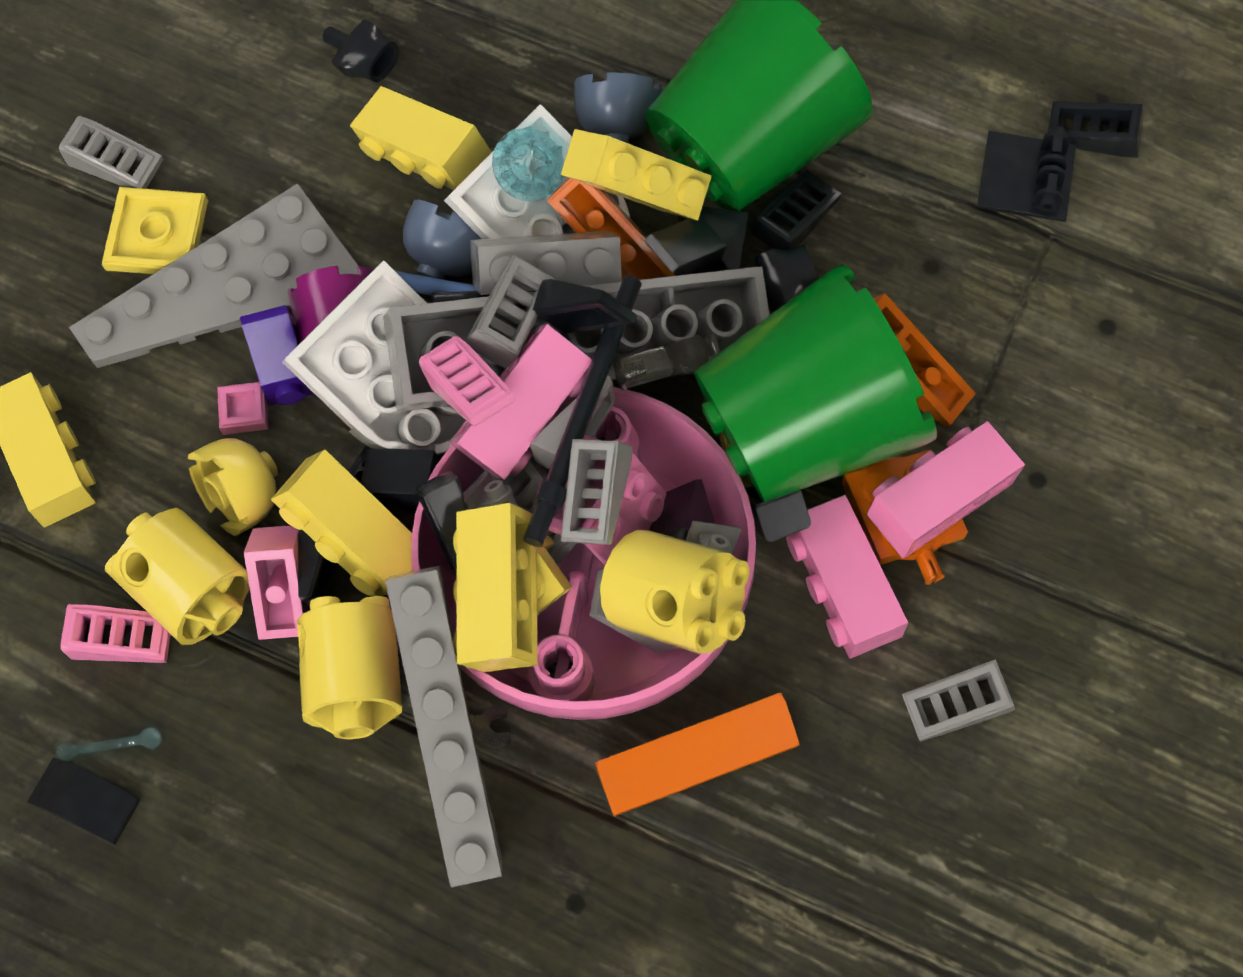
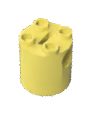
M179 508L166 510L153 517L149 513H142L128 525L126 534L129 537L118 552L108 560L105 565V572L181 645L195 644L206 639L211 634H223L237 622L242 614L244 600L250 589L247 570Z
M635 530L625 535L619 541L605 564L600 585L601 607L607 620L618 628L695 653H711L722 646L727 639L735 641L742 634L745 626V615L742 612V606L750 568L746 561L735 558L729 552L650 530Z
M324 596L311 600L310 611L303 613L297 619L303 721L311 726L323 728L339 739H359L370 736L402 713L396 629L389 599L383 596H371L360 600V602L340 603V599L337 597Z

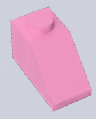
M291 525L253 528L244 550L258 640L298 637L297 619L303 613L308 612V606L298 597L299 529Z

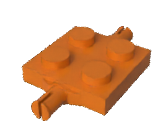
M926 450L906 457H891L874 463L869 468L845 474L841 482L879 564L882 565L895 560H916L926 585L932 584L933 581L936 583L942 580L945 575L942 573L934 552L944 545L963 540L966 537L968 530L963 519L903 559L867 516L875 499L873 495L874 490L892 476H896L900 480L911 473L910 467L913 463L932 450Z

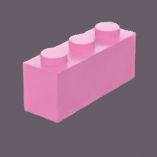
M550 325L537 326L523 344L519 355L499 376L512 390L516 400L477 426L471 425L466 420L449 443L497 479L505 480L509 474L513 477L517 476L532 456V453L527 450L532 441L560 414L557 412V409L566 397L569 396L573 399L579 394L592 359Z
M988 421L973 431L969 427L963 428L947 442L948 448L937 455L933 451L927 452L910 467L911 473L900 480L896 476H892L874 490L873 495L875 499L867 516L903 559L1012 485L1025 466L1024 462Z
M846 495L808 509L811 520L810 527L786 536V541L796 562L803 560L810 575L806 577V583L816 604L823 602L830 617V619L826 620L827 629L836 647L844 646L849 659L902 638L908 621Z

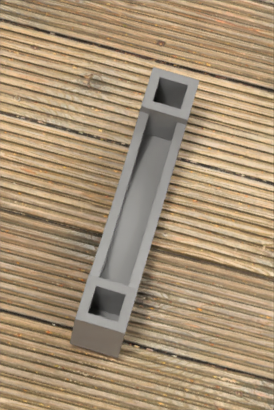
M436 566L390 576L385 582L450 888L501 877L503 861L493 813L491 812L481 772L459 664H457L450 610L441 568Z

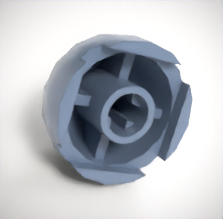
M609 72L606 73V80L601 82H593V74L583 75L576 78L574 82L575 114L580 125L588 132L610 136L629 144V139L641 137L650 130L646 122L645 112L661 93V84L658 83L653 86L654 79L630 73Z
M414 200L404 223L403 244L408 256L419 263L416 272L423 276L443 279L444 276L460 279L472 275L470 240H480L481 238L457 213L452 212L449 215L438 212L436 215L438 205L423 200Z

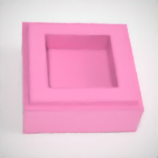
M260 382L217 387L219 429L223 435L269 429L267 397L261 388Z

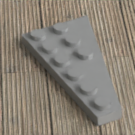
M296 184L69 328L94 365L100 368L149 354L152 348L177 341L179 344H184L196 340L198 335L219 330L222 333L242 327L241 316L284 305L290 311L288 289L297 288L296 278L313 270L330 266H338L339 274H358V265L300 186Z

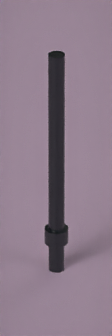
M625 276L617 293L616 300L631 311L642 286L641 281L632 276ZM626 325L604 328L547 478L539 482L532 502L536 506L523 537V541L535 547L543 546L554 514L560 513L566 499L567 489L565 485L568 480L572 439L583 440Z

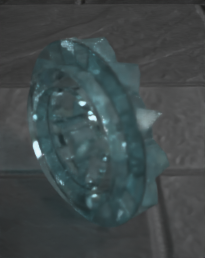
M532 126L516 130L512 129L499 140L492 156L494 176L501 188L512 197L523 201L542 200L550 196L562 183L563 176L561 172L564 165L561 154L562 146L556 145L550 138L549 132H540L533 129ZM529 148L530 152L533 153V159L541 161V164H545L544 166L537 167L531 178L527 166L515 162L516 160L523 159L527 155Z

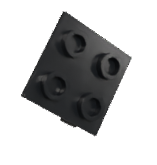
M1060 126L1051 127L1043 139L988 131L977 208L1066 222L1076 145L1070 144L1067 130Z

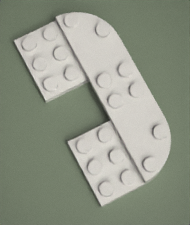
M540 104L444 201L481 239L576 233L547 202V199L568 178L562 176L561 172L572 136ZM605 191L630 217L624 198ZM384 260L282 361L288 369L351 428L349 432L354 437L371 448L434 450L438 455H441L450 448L452 444L449 442L466 421L450 405L397 411L383 317L390 307L426 304L427 302Z

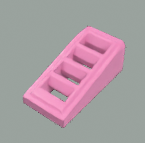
M459 336L452 337L419 359V365L431 389L473 426L479 425L516 400L512 390Z
M68 604L61 639V651L71 660L167 663L171 634L147 611ZM87 624H90L88 641L85 642ZM105 625H111L108 644H102ZM126 625H132L129 647L123 646ZM145 626H153L150 649L142 648Z

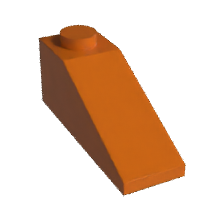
M886 293L873 298L899 340L923 389L924 395L916 399L919 409L923 412L929 411L933 418L945 427L950 426L976 393Z

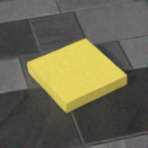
M119 187L102 259L104 269L106 271L154 274L199 246L208 204L205 193Z

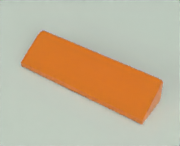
M567 178L547 199V202L576 233L610 231L620 237L622 280L625 276H632L639 280L676 276L645 242L647 236L604 190Z
M777 693L599 760L595 763V767L610 809L615 817L800 746L785 698L782 693Z

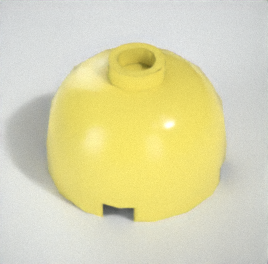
M227 438L209 443L188 454V459L196 460L197 463L189 468L194 486L210 513L217 507L229 520V522L220 525L226 532L233 536L239 535L267 517L274 506V502L270 499L276 494L277 488L274 477L278 475V469L274 460L266 451L259 453L251 444L236 438Z

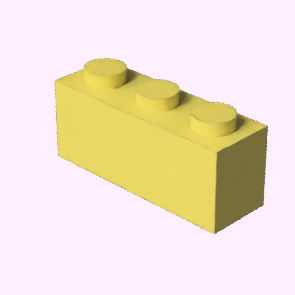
M383 86L377 90L350 124V127L361 140L359 147L369 157L376 161L384 158L407 175H410L413 171L438 189L446 186L455 190L492 153L475 125Z
M574 129L561 172L562 176L666 213L694 220L699 219L712 177L709 174L613 137Z
M30 372L0 386V446L28 511L45 528L95 504L96 501L89 487L96 484V481L85 460L77 461L72 449L78 447L79 444L67 421L60 423L56 415V411L61 410L62 406L50 384L42 387Z
M325 449L306 458L270 499L280 508L279 513L281 517L292 527L299 530L302 529L316 542L315 548L327 560L342 566L351 575L350 580L352 584L362 593L369 596L387 595L385 582L387 578L412 571V532Z
M512 503L456 512L457 530L453 536V545L457 554V579L454 582L453 595L457 604V630L454 633L453 644L457 654V664L481 672L537 666L536 547L523 541L532 513Z

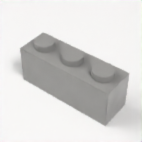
M610 231L470 240L473 287L481 295L491 294L513 254L558 281L581 286L622 282L620 237ZM514 277L511 280V283L526 292L536 291Z

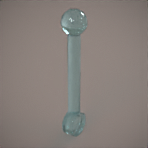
M146 728L137 736L80 745L63 742L57 747L56 755L60 760L70 761L75 755L144 745L148 749H154L160 745L162 738L156 729Z

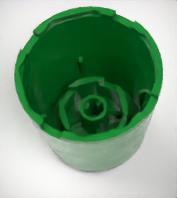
M735 0L645 112L646 122L652 135L670 160L712 176L705 197L722 209L742 210L858 130L872 116L873 107L869 90L853 60L842 45L836 51L832 49L816 30L822 22L797 0Z
M844 264L830 270L694 371L697 382L707 401L701 405L708 424L715 436L723 432L730 445L725 448L726 455L740 478L745 475L748 477L764 503L927 445L937 438L933 416L929 411L921 414L916 399L924 395V392L899 340L866 287L856 292L850 283L856 279L853 271Z

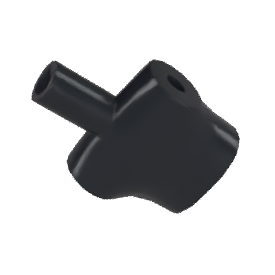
M362 20L349 35L331 26L327 27L323 32V41L338 48L332 64L347 77H361L378 83L386 78L398 60L399 49L397 44L387 39L380 29L368 20Z
M805 244L785 251L771 249L755 258L756 267H762L766 296L775 311L819 279Z

